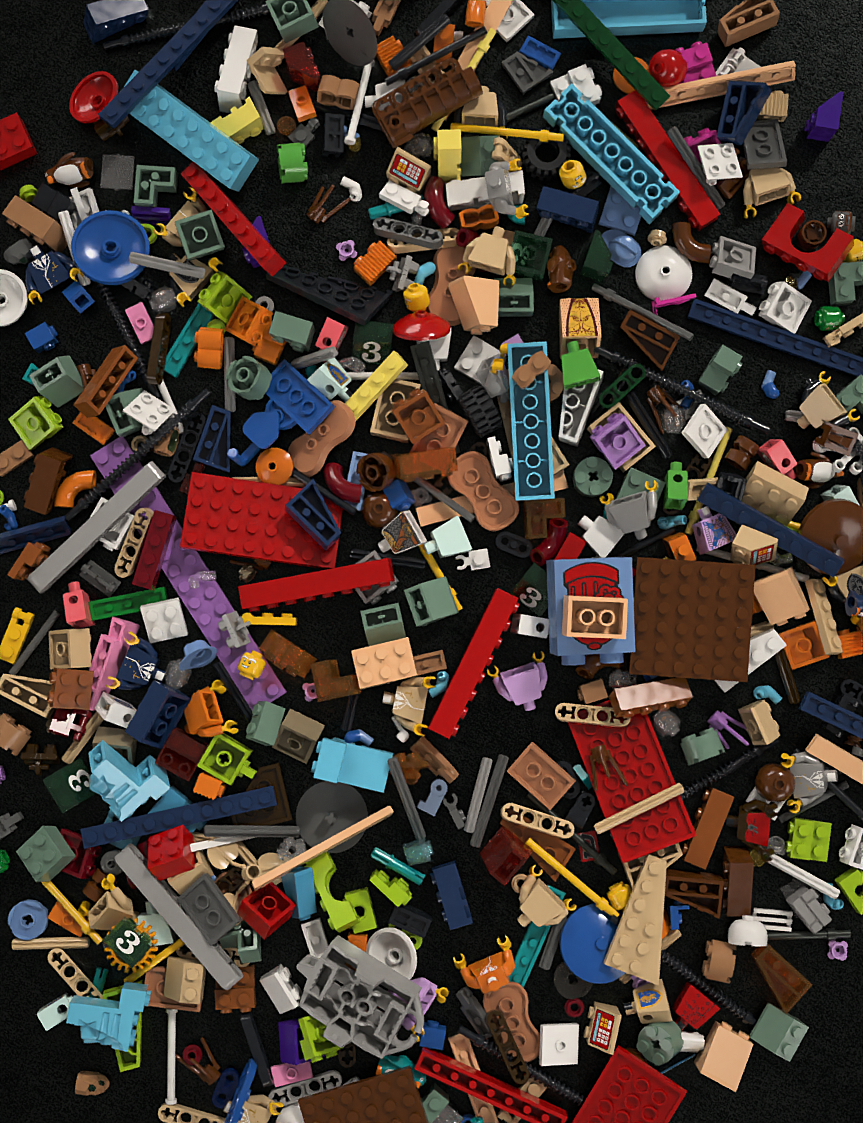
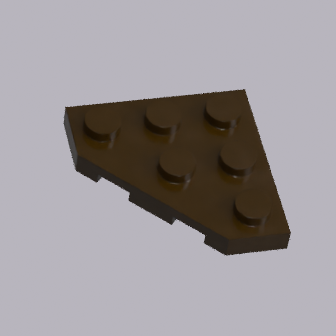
M279 763L260 767L246 790L251 791L274 786L277 805L231 815L233 825L269 826L293 819Z

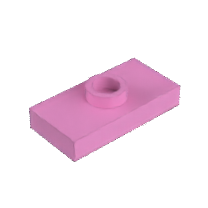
M143 302L126 309L125 312L140 343L143 345L152 341L154 325Z
M310 1061L298 1065L282 1063L271 1066L275 1087L310 1079L314 1076Z

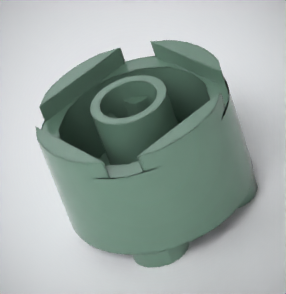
M243 356L242 359L235 360L230 364L226 373V379L228 380L229 388L247 400H260L270 386L272 374L254 358Z
M589 457L582 460L573 471L574 488L585 497L602 495L612 483L613 472L606 461L597 457ZM588 474H595L596 480H593L591 482L589 480L590 476Z
M713 727L699 732L700 736L698 737L693 734L681 739L682 743L680 745L688 765L725 752L717 730L714 731Z
M674 1021L649 1023L638 1035L637 1049L650 1062L658 1066L662 1065L681 1051L684 1044L680 1034L681 1029Z

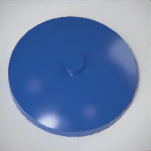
M101 211L88 216L78 225L72 237L71 249L76 266L87 278L100 284L118 285L134 279L143 271L145 266L130 263V252L150 254L149 239L143 226L132 216L119 211Z
M596 903L578 908L566 919L560 933L559 945L563 961L574 975L582 980L601 984L612 982L623 976L625 972L603 963L617 926L609 921V914L604 910L598 909L595 906ZM619 910L617 911L618 913H620L618 918L621 919L623 913Z

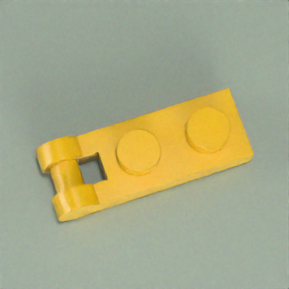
M18 607L14 609L0 645V659L12 664L16 663L35 614L25 613ZM19 619L24 620L23 625L18 624Z
M244 613L242 615L244 623L250 621L251 625L297 626V618H293V614L282 613L281 617H273V613H262V617H255L252 613Z

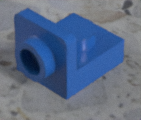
M672 900V903H667L668 916L670 918L669 925L671 930L679 929V924H682V915L678 910L690 908L688 904Z

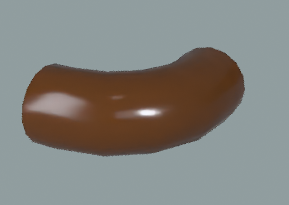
M673 223V240L679 252L691 261L709 263L711 255L710 244H702L694 240L691 235L690 223Z
M623 653V663H600V654H588L585 656V664L578 665L576 672L581 677L591 680L598 670L604 667L622 669L627 660V653Z

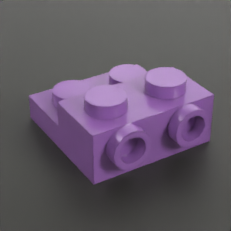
M614 413L607 419L608 423L603 427L602 425L595 427L592 430L593 434L590 436L595 446L603 453L615 470L646 446L627 417L621 413Z

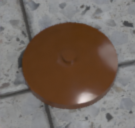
M831 499L818 504L808 512L799 527L798 533L844 559V563L836 575L846 573L857 567L863 561V508L850 500ZM806 562L807 565H809L811 568H813V569L816 570L817 572H820V573H822V574L829 575V574H827V573L821 571L820 569H818V568H816V567H814V566H812L811 564H809V563Z

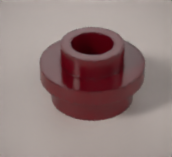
M569 998L564 1006L565 1012L570 1017H579L584 1011V1004L579 998ZM572 1004L578 1005L576 1010L571 1009Z
M194 1044L188 1045L183 1051L184 1061L189 1065H194L190 1061L191 1058L189 1056V1053L193 1052L196 1055L193 1059L199 1063L202 1059L201 1048Z

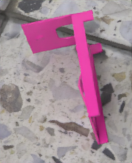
M696 293L662 301L659 300V297L655 298L656 302L651 301L652 312L658 315L656 308L673 304L680 305L684 302L692 301L696 298Z

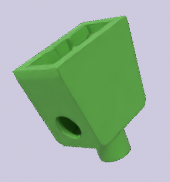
M578 341L567 343L568 353L561 355L564 389L567 390L600 381V373L588 348L580 350Z
M671 462L670 470L667 471L664 480L666 484L664 486L663 509L682 510L688 500V472L682 471L681 462Z

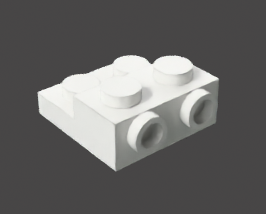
M586 64L568 71V74L550 81V86L558 102L561 93L571 83L582 93L581 99L584 102L589 100L593 105H596L600 102V96L602 95L600 86L595 85L592 80L594 79L593 70L587 68Z
M784 281L773 283L768 289L769 296L767 300H764L759 306V310H761L759 316L772 325H778L785 331L795 334L812 300Z
M495 436L487 438L486 445L495 479H499L500 482L510 480L512 477L511 471L514 469L512 458H508L507 454L500 455L502 452L500 441H496Z
M101 497L90 517H92L108 500ZM128 513L100 539L104 543L103 547L110 551L120 549L134 518L133 514Z
M852 824L851 828L846 830L845 837L847 840L845 845L839 850V861L863 870V828Z

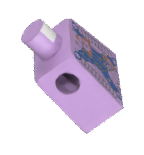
M707 506L697 510L702 521L693 524L692 528L700 555L734 541L737 534L725 516L722 514L712 516Z

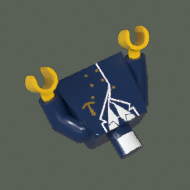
M39 244L29 249L34 260L28 263V267L25 270V283L29 293L28 298L33 305L35 297H38L39 301L42 302L40 294L70 277L77 282L75 276L78 273L82 277L84 276L71 258L60 252H53L51 250L44 254Z
M131 631L128 632L133 636V639L127 640L124 638V640L130 647L117 677H107L113 680V684L111 686L106 685V687L131 691L142 689L145 685H150L152 679L162 683L167 672L157 668L160 660L157 658V652L151 643L140 637L137 638Z

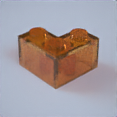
M564 498L523 501L525 539L547 538L546 519L565 517Z
M272 629L259 647L265 653L263 656L271 662L274 661L273 664L282 670L284 667L287 668L286 672L294 677L299 675L305 678L317 660L307 651L293 644Z
M325 660L311 664L318 702L361 694L357 675L340 677L337 660Z

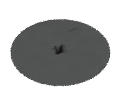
M329 0L323 10V26L330 44L347 62L356 66L370 64L376 56L377 38L368 16L351 0Z
M324 781L312 786L301 797L296 810V824L300 827V835L312 848L368 817L366 804L359 792L352 786L341 782ZM365 830L328 850V852L338 853L353 847L361 839Z

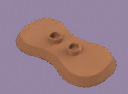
M458 245L440 248L436 251L433 258V263L436 266L435 282L429 293L430 304L425 310L428 313L444 318L450 326L459 325L461 320L448 287L449 283L462 276L472 277L476 271V268L472 267L471 271L465 274L467 270L465 265H463L461 271L458 270V265L464 262L463 255L466 249Z
M340 400L330 401L336 406L310 435L305 432L298 436L288 449V454L293 461V468L306 477L317 474L323 467L329 452L336 445L345 441L355 428L356 419L352 410Z
M476 451L466 452L450 464L447 472L449 483L456 491L463 494L470 501L475 517L483 528L489 531H499L516 519L519 513L518 501H516L515 496L510 491L503 488L496 481L490 462L483 454Z
M509 982L497 991L485 993L483 997L485 1012L498 1010L503 1014L524 1062H530L537 1058L540 1051V1033L529 1019L528 995L525 989L516 982ZM492 1014V1021L496 1024L497 1029L504 1028L503 1025L499 1026L497 1023L499 1016ZM501 1032L498 1035V1041L505 1043L508 1035L506 1032ZM514 1050L508 1051V1054L513 1053V1057L516 1056Z

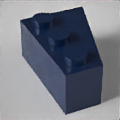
M543 186L537 204V213L543 218H552L561 223L592 233L599 213V201Z
M212 405L193 458L194 462L228 474L230 473V458L227 456V452L230 449V411Z

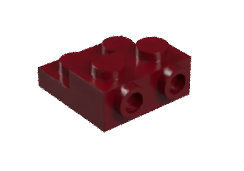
M61 829V835L76 856L61 871L80 879H88L96 870L94 862L96 857L101 854L102 847L98 845L84 849L82 835L68 829Z

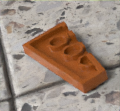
M512 807L507 810V817L516 815L518 816L516 820L519 821L520 812L515 813L512 811ZM523 815L524 822L532 823L531 819ZM503 818L500 821V824L556 881L560 873L529 848L525 842L531 838L564 867L576 848L558 837L508 822Z

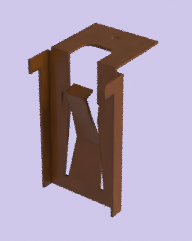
M824 421L821 426L824 429L821 437H816L813 443L849 456L859 434ZM830 432H833V433H836V434H840V435H844V436H848V437H852V439L846 438V437H842V436H838V435L832 434V433H830ZM827 439H830V440H832V441H834V442H836V443H838V444H840V445L846 447L847 450L844 449V448H842V447H840V446H838L837 444H835V443H833V442H831V441H828Z

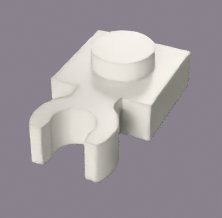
M487 548L468 551L469 557L463 555L455 557L456 560L462 559L464 561L463 566L457 567L458 570H463L468 565H470L471 571L490 568Z

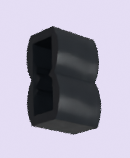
M45 183L41 184L31 202L36 205V209L44 214H50L51 218L59 224L61 223L58 216L59 212L67 210L71 218L76 208L74 200Z

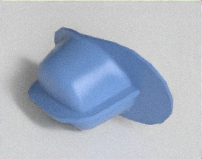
M608 230L600 236L602 242L599 240L602 246L601 248L599 245L601 253L605 256V252L606 256L608 257L609 255V259L622 267H631L639 261L641 248L634 238L619 230Z
M203 640L188 643L184 647L185 657L180 662L179 669L184 671L208 665L216 658L217 649L209 646Z

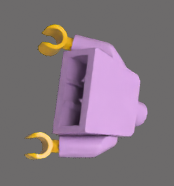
M542 651L540 652L541 659H537L534 652L532 655L534 662L500 673L501 676H498L499 669L494 666L496 673L493 675L487 669L488 675L493 677V683L498 693L508 701H514L515 705L523 704L526 711L536 708L534 700L541 698V691L545 689L548 679L545 663L542 662L544 659Z
M423 977L411 980L422 987L419 997L424 1015L435 997L438 1002L445 1003L446 998L444 996L447 997L449 994L447 988L442 987L438 989L437 985ZM388 989L387 992L402 1000L406 1004L409 1003L408 1001H406L405 999L401 998L400 996H398L397 994ZM407 1014L402 1025L416 1035L414 1031L416 1019L412 1014ZM422 1029V1032H421V1034H422L423 1036H424V1034H425L424 1029Z

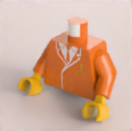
M215 680L212 683V687L209 688L208 686L193 693L189 704L184 710L187 721L184 729L188 734H197L200 737H213L224 734V731L232 734L238 732L236 728L231 729L232 725L237 724L232 720L226 721L224 726L221 725L224 721L215 691L218 694L226 692V688L222 686L224 685L222 681Z
M506 935L504 943L501 942L500 938L497 939V943L503 952L491 955L468 965V967H466V960L462 953L460 954L461 961H456L455 957H453L455 966L461 969L460 973L467 986L480 989L482 993L497 991L500 987L509 983V976L515 969V962L512 951L509 950L511 942Z

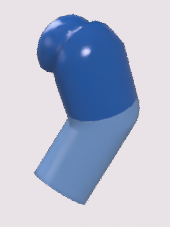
M767 370L762 383V389L767 397L776 399L779 396V390L773 383L776 373Z
M360 729L349 731L344 737L346 743L361 741L368 747L374 740Z

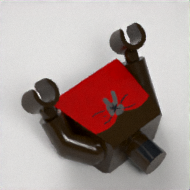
M755 799L739 806V816L727 815L726 827L737 828V838L761 854V859L764 862H769L773 860L769 855L775 854L774 849H766L769 842L770 820L778 815V812L773 811L778 806L776 803L770 805Z

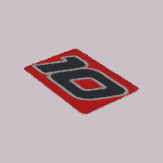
M596 831L578 833L599 853ZM579 846L581 861H593L594 858Z

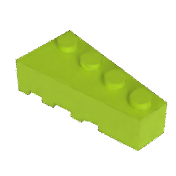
M143 980L136 981L133 983L143 984ZM123 985L104 990L102 994L103 999L120 1001ZM142 1012L139 1014L137 1026H133V1029L137 1030L134 1045L129 1047L128 1052L115 1049L120 1072L140 1067Z

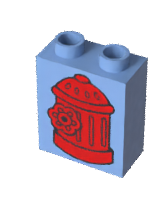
M632 557L546 560L550 653L561 656L562 665H584L585 655L600 654V663H623V653L635 652ZM564 595L628 599L626 639L563 636Z

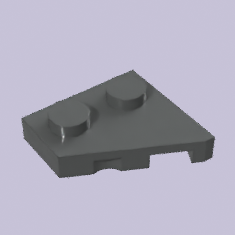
M518 51L502 61L501 64L523 95L553 75L551 69H545L538 65V62L526 58L525 55Z

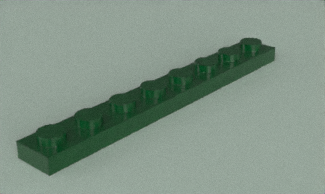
M552 0L655 111L670 98V95L581 0Z

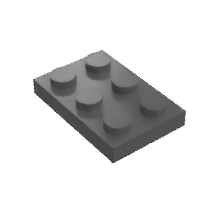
M778 119L755 121L743 142L748 170L786 167L787 158Z
M204 873L177 898L210 946L215 945L241 921V918L208 873Z

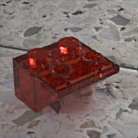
M301 42L282 49L292 81L302 86L306 85L307 88L317 92L318 84L321 80L318 68L314 64L310 47L306 48L305 43Z
M178 727L174 728L155 763L189 782L198 769L197 765L209 744Z
M502 825L482 849L480 855L489 873L505 886L527 861L533 850Z

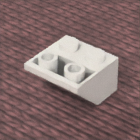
M282 964L261 976L259 980L280 1014L299 1006L302 994L300 987L297 984L294 985L291 981L292 975L287 967L283 968Z

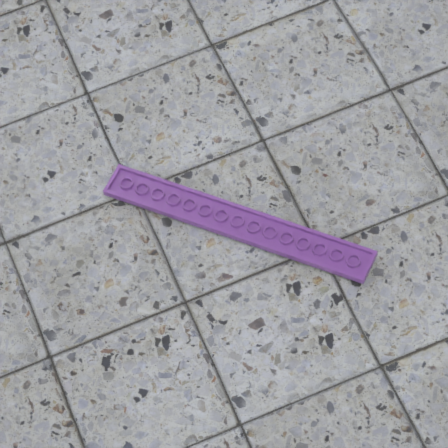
M118 437L90 456L105 478V476H109V472L113 473V469H117V465H121V461L125 462V458H129V454L134 453L125 437ZM139 459L138 463H134V467L130 466V470H126V474H122V478L118 477V481L113 482L114 485H109L114 494L143 468ZM157 487L129 512L135 515L136 511L140 508H150L153 512L158 510L174 515ZM142 513L141 516L144 517L143 521L147 520L148 517L146 516V513ZM176 519L162 570L209 644L217 649L216 655L223 663L251 710H253L257 701L271 703L287 691L264 655L262 659L265 660L266 666L259 678L251 680L239 674L240 671L237 669V666L245 652L251 653L252 650L260 654L262 652L250 633L248 634L250 643L238 648L228 647L226 638L230 637L228 630H220L218 622L223 619V615L232 613L235 610L197 550L180 548L183 528ZM137 529L138 532L140 533L141 537H142V532H141V530H140V529Z

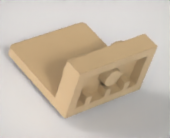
M261 47L246 60L250 66L251 73L259 83V88L265 94L285 95L288 92L275 69L276 66L282 63V59L287 56L284 49Z

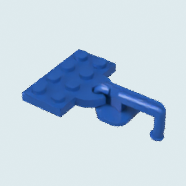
M285 359L271 373L272 380L266 392L270 400L266 404L265 412L252 414L243 425L244 434L253 443L241 456L235 448H231L227 452V456L241 467L246 466L261 449L269 448L278 438L279 430H287L298 424L310 435L336 407Z

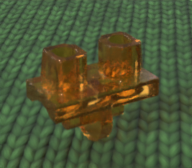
M398 753L393 756L398 758L405 780L410 785L417 783L421 776L418 773L421 768L429 767L427 761H421L419 753H411L405 756V753Z

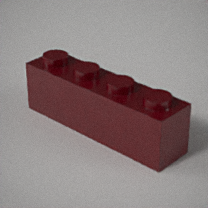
M154 510L132 582L133 585L155 591L177 519L176 516Z

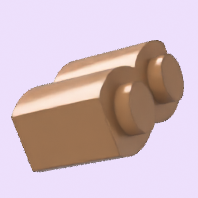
M323 75L317 92V102L327 106L336 105L345 110H354L359 83L349 79L341 80L332 75Z
M543 351L533 354L527 364L520 366L513 373L512 380L520 389L529 387L534 382L536 376H540L548 370L551 360Z

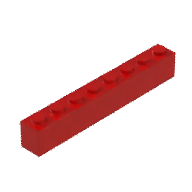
M634 90L618 100L615 107L617 116L625 121L627 131L635 136L638 147L647 154L646 158L664 175L662 181H665V183L670 181L680 191L676 198L678 206L689 217L688 221L691 226L700 231L717 220L720 216L719 211L642 96Z
M192 162L181 173L213 212L270 275L274 276L286 264V261L203 168Z
M384 558L238 586L242 609L254 612L259 611L261 606H267V609L279 607L278 603L285 602V605L296 604L298 599H304V602L316 600L315 596L320 595L323 598L334 597L336 592H341V595L353 593L352 589L360 588V591L371 590L373 585H379V588L390 586V582L395 581L391 558Z
M422 1047L415 1062V1070L528 1122L565 1123L568 1118L566 1110L431 1048Z

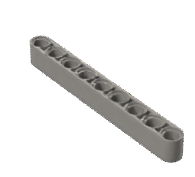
M153 461L149 462L28 576L27 580L40 594L45 592L162 482L166 475Z
M128 844L114 857L119 867L223 989L229 990L243 978L239 967L218 943L213 946L209 945L177 900L178 896L165 880L159 881L148 870V860L133 844Z

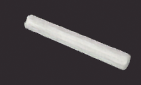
M65 210L59 212L58 216L75 264L71 249L75 230L69 212ZM79 273L77 274L82 286L91 283L90 279L85 275L82 277Z
M775 854L769 855L773 859L768 862L771 865L833 899H837L839 896V889Z

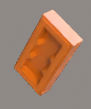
M306 85L288 91L299 122L317 117Z
M81 412L73 421L74 425L104 446L115 432L112 427L98 417L87 418Z
M57 901L47 918L81 938L84 934L81 931V926Z

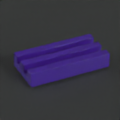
M132 206L131 208L132 217L140 224L159 226L157 223H161L166 226L171 221L170 208Z

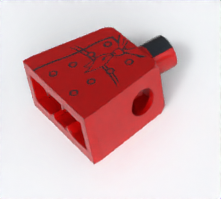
M687 981L673 1005V1010L679 1015L674 1022L679 1026L681 1032L688 1023L695 1029H698L720 1008L692 983Z

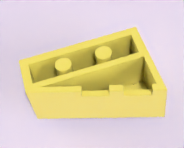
M250 96L245 99L246 104L237 109L235 106L231 108V114L224 118L219 116L210 122L238 144L243 143L244 139L250 136L255 137L264 130L261 118Z
M461 129L437 130V137H434L433 153L434 161L438 162V177L445 182V185L451 180L461 181Z

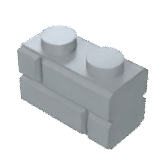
M802 886L790 895L786 901L808 930L816 934L832 920L828 915L830 910L824 903L820 905L817 901L819 896L812 888L808 889Z

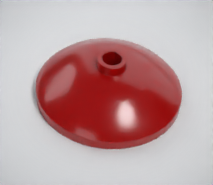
M105 71L94 72L85 77L76 86L71 95L69 103L71 115L81 123H92L100 120L98 114L118 94L116 79Z
M418 310L415 313L408 314L393 325V333L397 337L414 341L434 340L444 337L450 332V324L444 318L428 313L425 310Z

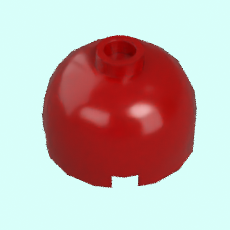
M674 49L660 50L651 58L648 65V73L661 87L675 86L685 79L687 62L683 59L681 52Z

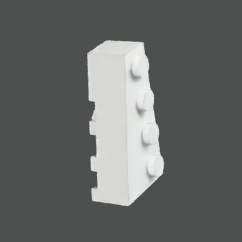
M234 26L233 33L230 32L229 47L224 51L225 62L224 65H220L219 81L216 80L215 83L219 110L226 113H231L230 109L234 106L237 109L242 106L241 99L245 100L246 81L249 82L251 76L250 66L246 60L256 52L258 44L257 30Z
M523 170L509 172L513 204H523L525 194ZM485 177L470 178L462 181L451 180L449 183H446V200L450 211L480 208L481 206L491 204L488 198Z
M598 369L600 381L567 390L564 389L559 441L578 447L603 379V371Z
M773 628L750 638L748 675L787 646ZM715 680L724 693L738 683L736 681Z

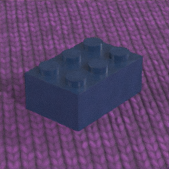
M153 680L125 732L141 743L164 749L191 698L176 688Z

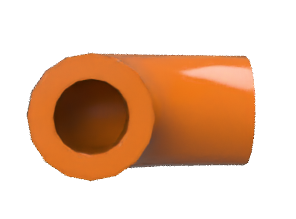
M468 0L465 25L474 28L484 26L487 0Z
M80 471L67 477L57 490L54 507L74 508L75 497L80 491L96 487V471Z

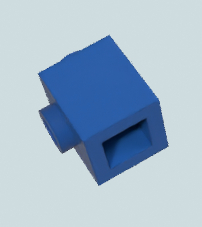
M74 281L62 291L79 313H82L95 302L78 281Z
M46 322L25 333L33 349L38 353L44 350L49 351L55 347L54 344L58 343L56 338L58 336L57 331L53 325L49 326Z
M399 479L383 489L391 508L397 511H406L411 507V504L416 502L407 483Z
M433 1020L424 1022V1036L421 1033H417V1036L420 1038V1046L443 1050L446 1026L439 1025V1022Z

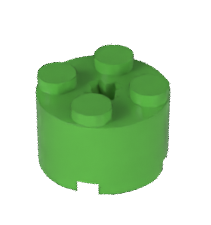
M304 143L277 145L281 184L307 180L308 166L307 162H303L305 161Z

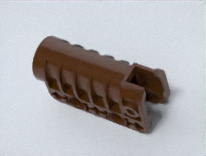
M449 58L375 100L372 104V112L387 140L393 148H396L414 138L413 135L483 95V90L471 66L462 70L456 59ZM450 65L451 69L448 72L442 74L441 70L447 68ZM430 73L435 76L434 83L429 81L428 76ZM421 82L424 85L417 88L416 91H413L411 93H408L407 91L413 88L414 85H417ZM396 92L402 95L401 103L395 100ZM387 102L390 103V105L386 106L383 110L380 111L378 109V107H380V104L382 105Z

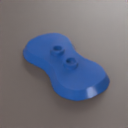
M252 1058L249 1059L244 1067L224 1123H238L243 1116L244 1109L242 1107L244 1101L249 1099L251 1093L249 1088L257 1069V1064Z

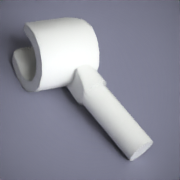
M393 716L391 718L400 731L396 737L404 743L409 738V733Z

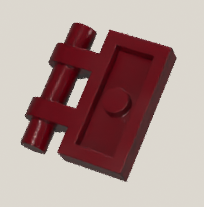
M57 708L48 731L66 738L69 732L72 731L75 733L73 740L80 742L82 736L86 733L87 721L91 719V710ZM75 715L81 717L78 725L73 724Z

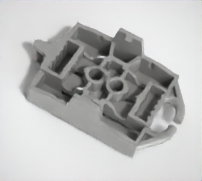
M339 935L329 944L320 958L306 955L297 964V969L307 978L299 1007L326 1025L323 1037L342 1048L353 1042L363 1050L383 1059L384 1056L412 1047L417 1041L418 1037L414 1034H411L405 1041L399 1040L396 1035L407 1014H412L416 1019L414 1031L416 1033L422 1032L424 1014L419 997L422 987ZM348 963L349 965H351L352 967H354V968L356 969V971L352 970L351 968H349V967L346 966L345 964ZM381 984L382 986L394 992L395 994L405 999L409 1003L406 1004L405 1002L390 994L378 985Z

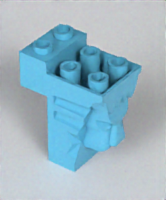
M336 737L333 739L323 738L322 742H318L316 753H319L318 761L314 760L311 772L314 773L313 778L333 783L341 782L384 793L390 769L387 761L393 757V753L363 745L358 746L355 743H346L345 740Z
M103 740L89 752L92 772L89 783L90 790L101 795L102 799L110 805L109 808L121 822L125 818L130 817L141 804H145L150 796L157 800L159 797L164 796L170 788L166 768L151 755L135 767Z
M124 982L120 1001L74 995L69 1004L66 1023L80 1026L81 1038L84 1040V1043L98 1042L101 1045H112L111 1048L128 1052L129 1047L134 1045L137 1030H134L133 1026H137L140 1012H143L145 1006L148 1007L151 991L148 990L147 984Z

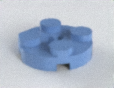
M23 900L11 909L8 916V924L12 933L22 940L38 937L47 928L49 921L47 918L48 910L36 900ZM31 915L33 922L27 925L24 916Z

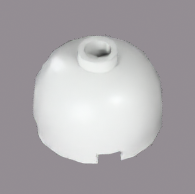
M742 915V919L735 920L730 925L728 943L743 946H767V930L760 921L754 920V916Z

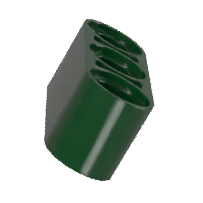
M638 363L631 365L600 394V404L605 408H611L643 380L646 374L644 367ZM635 367L642 369V375L639 378H634L631 375V370ZM621 380L626 381L628 384V388L625 391H620L617 388V383ZM605 394L613 396L614 400L611 404L603 402L602 398Z

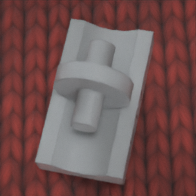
M411 256L402 257L400 262L394 261L393 266H387L386 271L391 273L389 279L394 281L393 291H405L410 284L414 283V281L406 279L407 274L416 275L420 265L412 261Z
M237 611L222 616L223 619L218 622L220 630H228L230 637L226 638L229 648H238L251 642L247 629L251 625L250 621L244 623L242 616L239 617Z

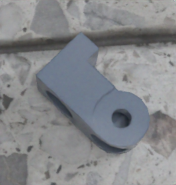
M435 779L431 783V791L426 801L420 799L417 808L435 816L448 789L446 782L442 779Z

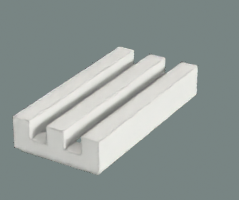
M753 908L752 916H754V920L786 923V926L763 924L767 930L791 932L792 911ZM757 913L786 915L787 919L757 916Z

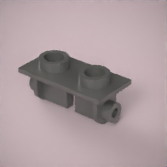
M92 560L87 565L84 564L82 566V572L79 574L109 598L121 584L118 579Z

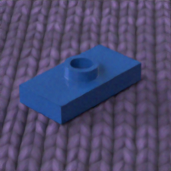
M529 35L519 51L526 58L538 62V65L553 70L561 56V53Z

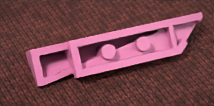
M112 617L109 634H101L91 667L89 668V671H94L90 701L91 711H96L94 708L103 691L108 694L110 693L111 689L106 687V685L111 686L113 680L107 677H117L130 647L124 638L132 640L133 636L128 632L131 631L136 635L140 628L139 624Z

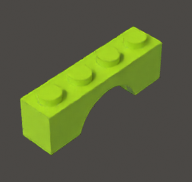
M327 851L307 862L304 867H312L315 893L321 896L322 900L319 902L323 911H327L330 918L327 920L331 929H335L340 933L360 923L353 904L349 901L335 900L330 893V879L337 870L330 853Z

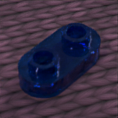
M233 1068L223 1070L212 1096V1102L217 1108H225L228 1101H232L240 1078L239 1073ZM228 1075L233 1076V1080H227L226 1077ZM223 1093L226 1095V1098L221 1099L219 1095Z

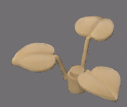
M209 837L208 842L220 837ZM236 842L206 849L209 862L215 868L225 869L229 863L242 868L241 875L245 883L238 889L235 895L232 893L223 894L236 913L241 901L245 898L239 897V894L250 881L289 861V859L280 854L266 853L259 857L257 864L246 866L245 864L233 862L232 860L236 859L239 853ZM280 877L272 882L277 885L282 882V879Z

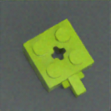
M225 733L214 736L197 765L229 785L234 784L238 776L242 778L243 775H246L253 779L257 773L256 770L249 767L251 762L248 761V758L253 750ZM228 754L229 761L223 762L221 755Z

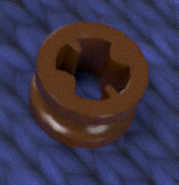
M846 734L847 741H844V744L858 748L862 747L860 743L863 739Z

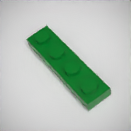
M165 587L155 588V591L145 590L90 601L88 603L91 619L95 621L140 612L141 605L168 599Z

